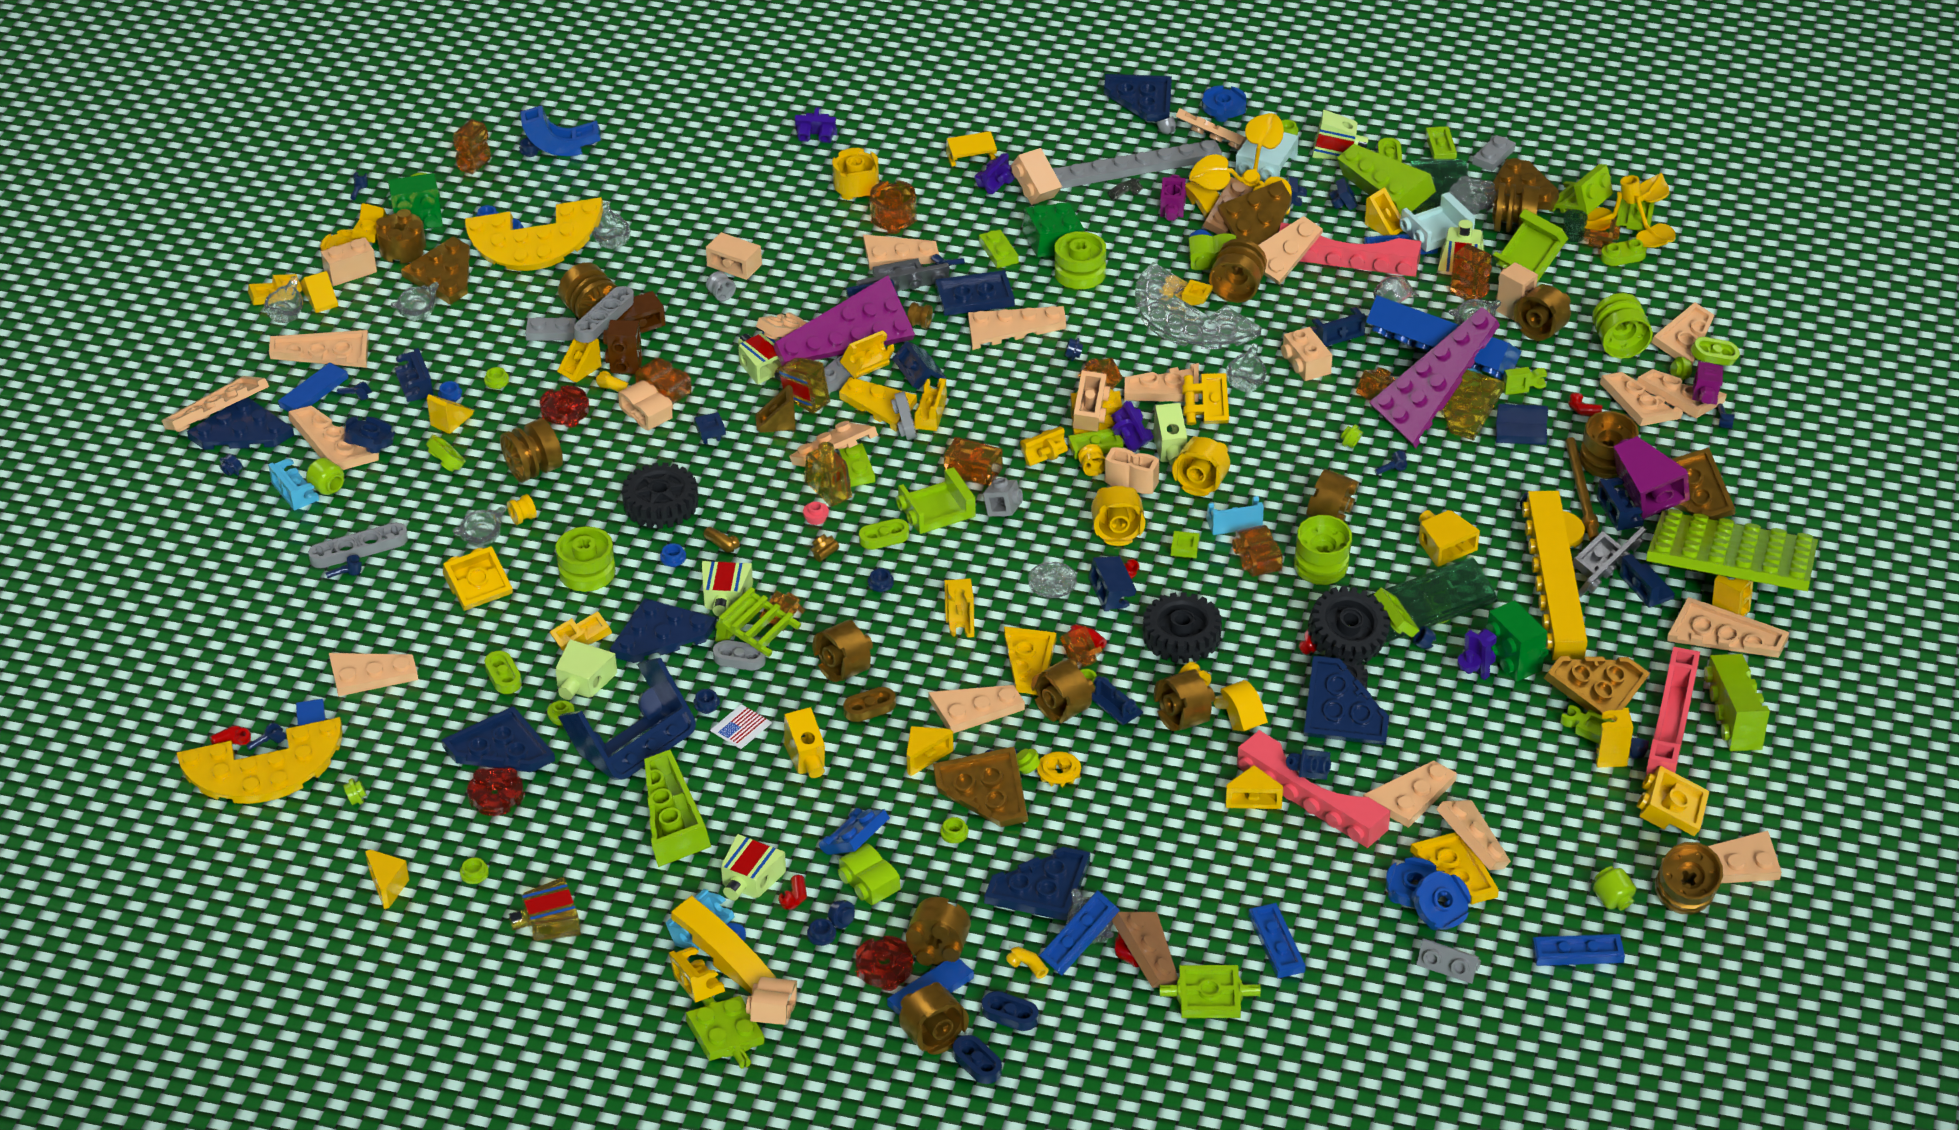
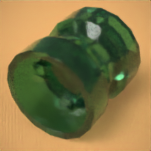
M1572 209L1564 214L1565 225L1563 226V231L1568 237L1567 241L1580 242L1584 240L1586 236L1585 226L1588 220L1585 212Z

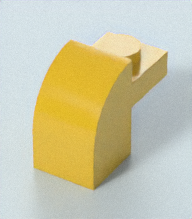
M1246 680L1221 688V695L1215 697V708L1227 709L1233 730L1246 731L1268 723L1257 691Z

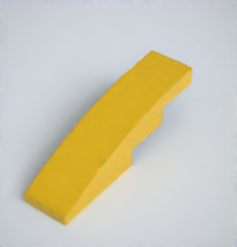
M692 895L671 912V919L692 934V943L713 958V966L750 994H752L754 983L758 984L761 977L776 978L757 954L730 927Z

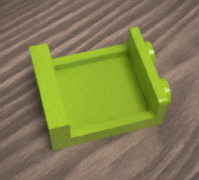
M1524 209L1519 216L1523 221L1519 229L1501 254L1495 251L1492 256L1497 261L1496 266L1501 270L1516 262L1537 273L1538 282L1564 246L1568 237L1562 228Z
M954 467L945 470V482L910 493L904 484L898 486L897 506L901 511L905 512L911 526L914 525L919 534L976 517L975 496Z

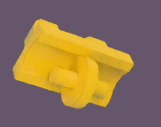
M1059 426L1052 430L1048 429L1040 435L1021 440L1020 446L1022 454L1025 456L1026 465L1032 466L1047 459L1055 460L1059 454L1067 452L1068 447L1064 439V428Z

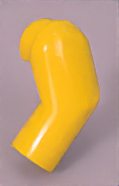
M602 371L596 377V383L600 388L612 389L617 392L626 389L629 384L611 376L608 371Z
M1018 946L1012 948V952L1006 956L1008 963L1014 967H1018L1021 962L1026 964L1038 979L1048 974V968L1034 952Z

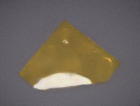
M1466 369L1462 375V382L1440 412L1444 415L1447 426L1452 434L1474 441L1504 391L1505 382Z

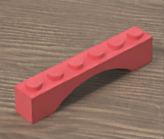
M1281 223L1279 231L1286 228L1290 224ZM1320 235L1300 262L1416 277L1422 241L1397 238L1380 243L1355 244L1335 241Z
M1673 647L1659 718L1649 754L1646 776L1649 773L1653 774L1659 766L1676 773L1697 675L1700 651Z
M1258 730L1238 747V768L1245 772L1255 765L1283 785V796L1286 799L1293 801L1308 813L1317 816L1328 823L1329 826L1349 836L1353 841L1369 848L1389 830V809L1369 797L1335 793L1321 788L1304 777H1299L1297 771L1287 767L1286 756L1281 743L1264 732Z

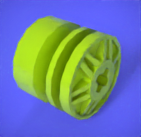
M1627 293L1613 294L1600 301L1593 310V324L1605 352L1610 356L1619 359L1631 358L1644 351L1652 341V328L1640 301L1635 296Z
M1330 515L1309 517L1300 524L1297 530L1294 569L1301 578L1316 585H1329L1344 578L1348 571L1349 553L1352 543V532L1348 525L1339 518Z

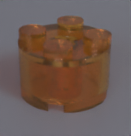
M896 180V184H889V181H883L872 187L870 191L871 223L887 230L890 234H897L901 229L917 221V205L914 187L907 182Z

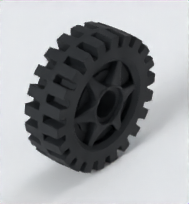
M663 462L662 466H658V463H652L651 468L648 464L642 466V471L637 468L634 470V474L630 473L627 476V480L623 482L622 499L624 511L631 521H637L640 526L646 523L647 528H653L654 525H657V529H663L665 524L670 528L674 527V522L680 525L683 523V519H690L691 514L694 515L696 508H698L696 479L683 466L679 469L677 464H672L669 467V464Z
M1341 586L1339 591L1335 587L1331 588L1330 592L1325 591L1321 597L1319 596L1308 620V634L1312 636L1311 642L1313 645L1317 644L1316 649L1320 653L1326 650L1325 657L1331 658L1333 655L1340 657L1341 660L1345 657L1349 658L1350 662L1355 659L1358 660V664L1362 663L1363 660L1368 662L1372 657L1377 656L1388 636L1390 620H1388L1387 610L1383 611L1384 605L1381 602L1375 604L1377 598L1374 595L1368 598V592L1362 590L1360 594L1357 593V587H1352L1348 591L1347 586Z
M1176 592L1170 593V598L1163 595L1160 596V601L1158 599L1153 600L1152 605L1149 604L1144 612V643L1147 644L1149 651L1153 650L1154 655L1159 656L1161 654V659L1167 661L1169 657H1172V662L1178 663V659H1182L1183 663H1189V658H1192L1196 662L1199 661L1200 656L1203 659L1208 657L1209 653L1212 654L1220 644L1222 631L1220 611L1218 608H1215V604L1211 601L1207 603V598L1203 596L1198 600L1197 594L1192 593L1190 597H1187V592H1181V596L1177 597Z

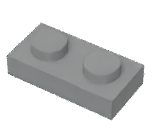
M1495 135L1473 156L1472 164L1493 172L1515 150L1516 142Z
M528 318L525 332L526 341H572L574 339L576 318Z

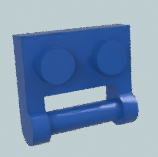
M855 808L849 814L848 820L832 835L824 837L819 842V847L828 855L854 852L890 817L885 809L873 811L872 809L862 811L859 808Z

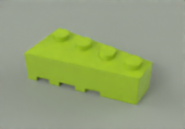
M1356 144L1350 146L1337 157L1343 176L1369 196L1385 187L1400 215L1402 209L1408 208L1412 212L1436 192L1430 173Z
M1743 654L1710 655L1709 665L1704 668V679L1706 683L1710 684L1711 702L1716 704V720L1721 721L1722 740L1727 741L1729 751L1762 750L1770 710L1768 706H1762L1764 697L1762 693H1757V683L1755 679H1751V671Z
M671 749L644 759L648 806L650 810L649 820L652 833L651 843L658 867L710 848L711 844L706 826Z

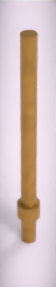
M1569 437L1565 442L1584 516L1582 522L1585 530L1588 532L1589 540L1592 542L1599 535V522L1597 516L1593 513L1575 438Z

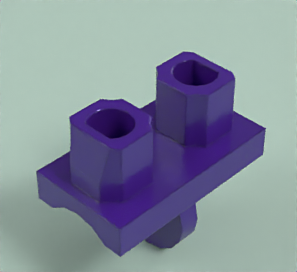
M815 107L814 113L795 115V125L799 141L808 142L811 134H818L819 141L830 143L833 135L837 136L836 117H829V114H821V107Z
M1002 153L996 160H990L987 163L986 170L975 175L978 187L986 188L988 194H994L1004 183L1009 184L1015 179L1010 167L1011 165L1008 162V153Z
M1126 401L1121 409L1111 415L1115 423L1112 431L1114 435H1121L1128 450L1135 453L1140 447L1147 445L1154 438L1151 430L1145 429L1141 422L1143 420L1141 410L1134 408L1131 401Z
M1483 629L1478 634L1472 630L1468 631L1465 634V650L1458 657V667L1467 674L1476 671L1481 679L1486 680L1490 676V665L1496 661V655L1491 650V647L1496 644L1497 636L1487 629Z

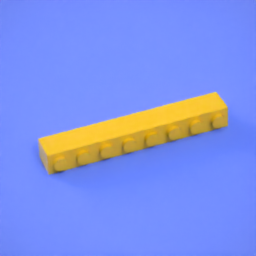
M1528 491L1527 502L1522 503V515L1527 517L1525 523L1526 536L1531 537L1529 539V554H1534L1532 558V571L1537 573L1535 588L1536 592L1541 594L1539 595V610L1544 611L1542 627L1547 630L1546 648L1551 650L1552 660H1557L1560 656H1570L1571 659H1583L1586 653L1587 636L1559 491Z

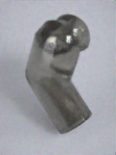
M1130 179L1119 183L1109 190L1108 195L1111 200H1117L1129 190H1131L1132 194L1137 195L1143 190V186L1139 183L1138 179Z

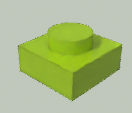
M1174 531L1171 556L1197 558L1200 533Z

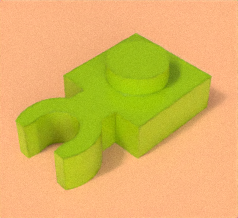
M1529 367L1508 369L1504 371L1502 389L1505 395L1529 392L1531 386L1539 389L1544 388L1546 383L1542 377H1547L1548 374L1545 368H1537L1532 372Z
M1569 705L1567 715L1564 713L1561 715L1560 723L1565 727H1576L1575 734L1599 744L1602 730L1601 723L1614 722V720L1609 718L1602 719V715L1591 710L1584 714L1581 713L1578 707Z

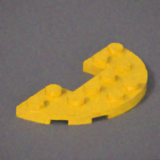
M600 197L556 204V223L513 230V216L511 212L465 218V225L473 246L490 263L506 266L509 270H538L564 261L565 256L574 250L578 252L590 240V234L595 227L598 228L601 221L604 202Z
M337 717L287 728L286 733L289 746L287 749L235 760L232 742L227 741L177 752L179 765L189 783L192 782L199 788L201 793L216 800L222 797L232 799L233 803L251 804L279 799L302 789L303 783L313 776L318 778L329 767L331 758L335 751L339 750L342 741L341 718Z

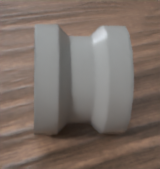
M722 271L711 274L706 282L708 291L713 293L719 301L730 299L736 290L735 283Z

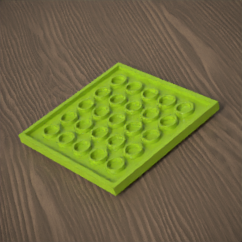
M1677 509L1662 510L1648 549L1646 561L1808 592L1818 539H1813L1812 535L1806 533H1798L1797 535L1787 534L1786 530L1772 528L1770 531L1760 529L1761 526L1752 523H1746L1743 526L1734 524L1733 520L1721 518L1719 521L1711 520L1704 514L1684 515L1682 511Z

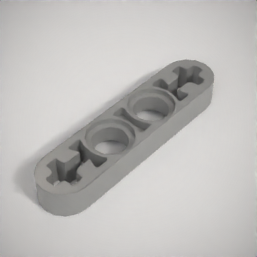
M626 286L614 288L574 325L575 340L581 343H589L599 337L608 328L610 320H617L633 305L634 291L632 288Z
M396 522L315 544L308 551L310 564L315 568H326L347 562V557L350 555H358L359 558L401 547L408 541L407 529L404 524ZM369 540H376V542L372 544L365 543ZM343 547H352L347 551L340 550Z

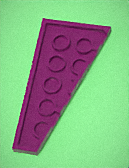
M887 275L777 340L773 347L782 367L842 355L849 344L882 330L887 334L884 346L913 340L915 333Z
M1481 307L1369 402L1372 408L1416 449L1420 443L1419 438L1432 426V419L1436 413L1443 410L1462 382V375L1466 369H1470L1475 363L1474 358L1479 350L1485 348L1500 326L1498 320Z

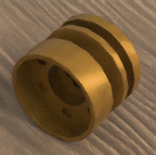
M1500 183L1494 197L1492 213L1494 231L1500 232L1501 221L1507 222L1506 232L1508 233L1513 223H1518L1519 229L1523 223L1519 216L1524 209L1537 215L1540 187L1524 185L1521 195H1516V186L1511 184L1510 194H1505L1506 183Z
M1232 239L1224 243L1218 252L1216 262L1213 264L1209 276V283L1213 286L1212 290L1215 294L1225 301L1235 303L1246 302L1252 299L1266 270L1267 259L1264 251L1257 244L1245 239Z
M591 262L580 263L564 274L560 280L558 293L563 303L580 320L617 286L597 265Z
M1616 411L1599 412L1588 419L1585 425L1582 449L1580 450V461L1586 471L1600 478H1618L1614 446L1622 440L1639 436L1638 426L1634 420Z
M543 418L527 423L524 426V431L517 427L512 432L507 431L500 436L501 450L508 468L521 483L528 481L530 477H537L539 470L547 473L563 465L562 450L557 436L550 424Z
M1698 842L1678 844L1666 854L1655 879L1656 893L1660 901L1669 910L1676 913L1693 915L1703 911L1712 902L1723 879V865L1718 855L1706 845Z

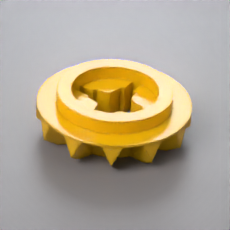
M1048 753L1040 759V764L1037 767V775H1040L1041 781L1049 782L1051 787L1055 784H1060L1063 788L1065 783L1073 785L1075 779L1080 778V761L1070 753ZM1056 765H1058L1059 768H1061V771H1063V773H1057V771L1055 770Z

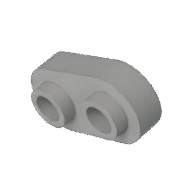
M843 355L834 359L819 372L818 387L821 390L827 392L836 391L846 383L849 377H853L840 363Z
M905 391L895 393L896 399L891 401L895 414L900 413L901 422L897 424L901 437L906 436L907 440L917 438Z
M724 640L718 642L713 647L714 661L720 666L754 671L762 668L766 663V655L748 643Z

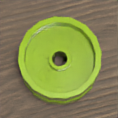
M1072 232L1063 235L1055 243V278L1060 284L1072 289H1089L1103 282L1106 277V243L1101 237L1089 232Z
M578 527L565 532L558 538L555 546L560 581L566 587L574 591L588 592L605 587L613 580L616 573L612 538L606 531L596 527Z

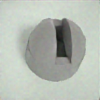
M1174 116L1157 122L1158 128L1163 134L1175 131L1176 122Z

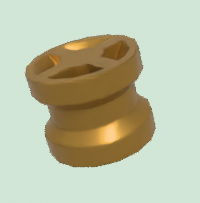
M912 302L907 315L911 326L920 325L922 328L928 329L932 320L933 308L931 305L920 306L918 303Z

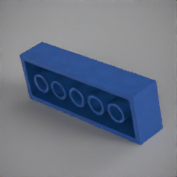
M1376 295L1366 323L1373 326L1372 331L1379 333L1380 336L1391 340L1394 336V339L1400 341V343L1413 348L1415 346L1426 353L1460 326ZM1492 337L1485 348L1479 350L1474 358L1475 363L1471 368L1478 371L1482 368L1481 371L1502 380L1505 370L1515 369L1522 351L1508 342Z

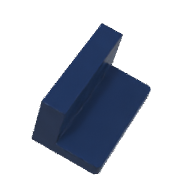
M906 341L892 358L910 384L918 390L931 375L938 379H946V376L928 352L909 341Z
M1498 404L1495 426L1496 443L1547 445L1548 406Z
M1632 554L1622 557L1620 577L1648 608L1674 599L1675 593L1647 563L1641 564Z

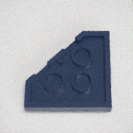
M1105 74L1104 94L1145 121L1157 123L1170 117L1172 76Z
M246 397L187 431L189 440L202 449L209 450L214 449L215 445H229V449L250 448V444H264L265 448L276 447L294 436L293 427Z
M644 598L610 647V652L615 653L617 659L637 663L644 661V656L659 653L661 656L678 651L681 645L692 642L695 645L702 644L707 641L715 629L716 617Z
M1313 656L1304 736L1386 745L1389 715L1385 710L1379 707L1372 698V695L1358 679L1356 680L1341 659Z
M514 706L442 739L443 748L457 764L533 772L555 761L554 752Z
M1061 847L1053 850V855L1041 860L1039 857L1019 864L1018 869L1004 874L1002 871L992 875L984 895V904L1068 921L1090 863L1091 852Z

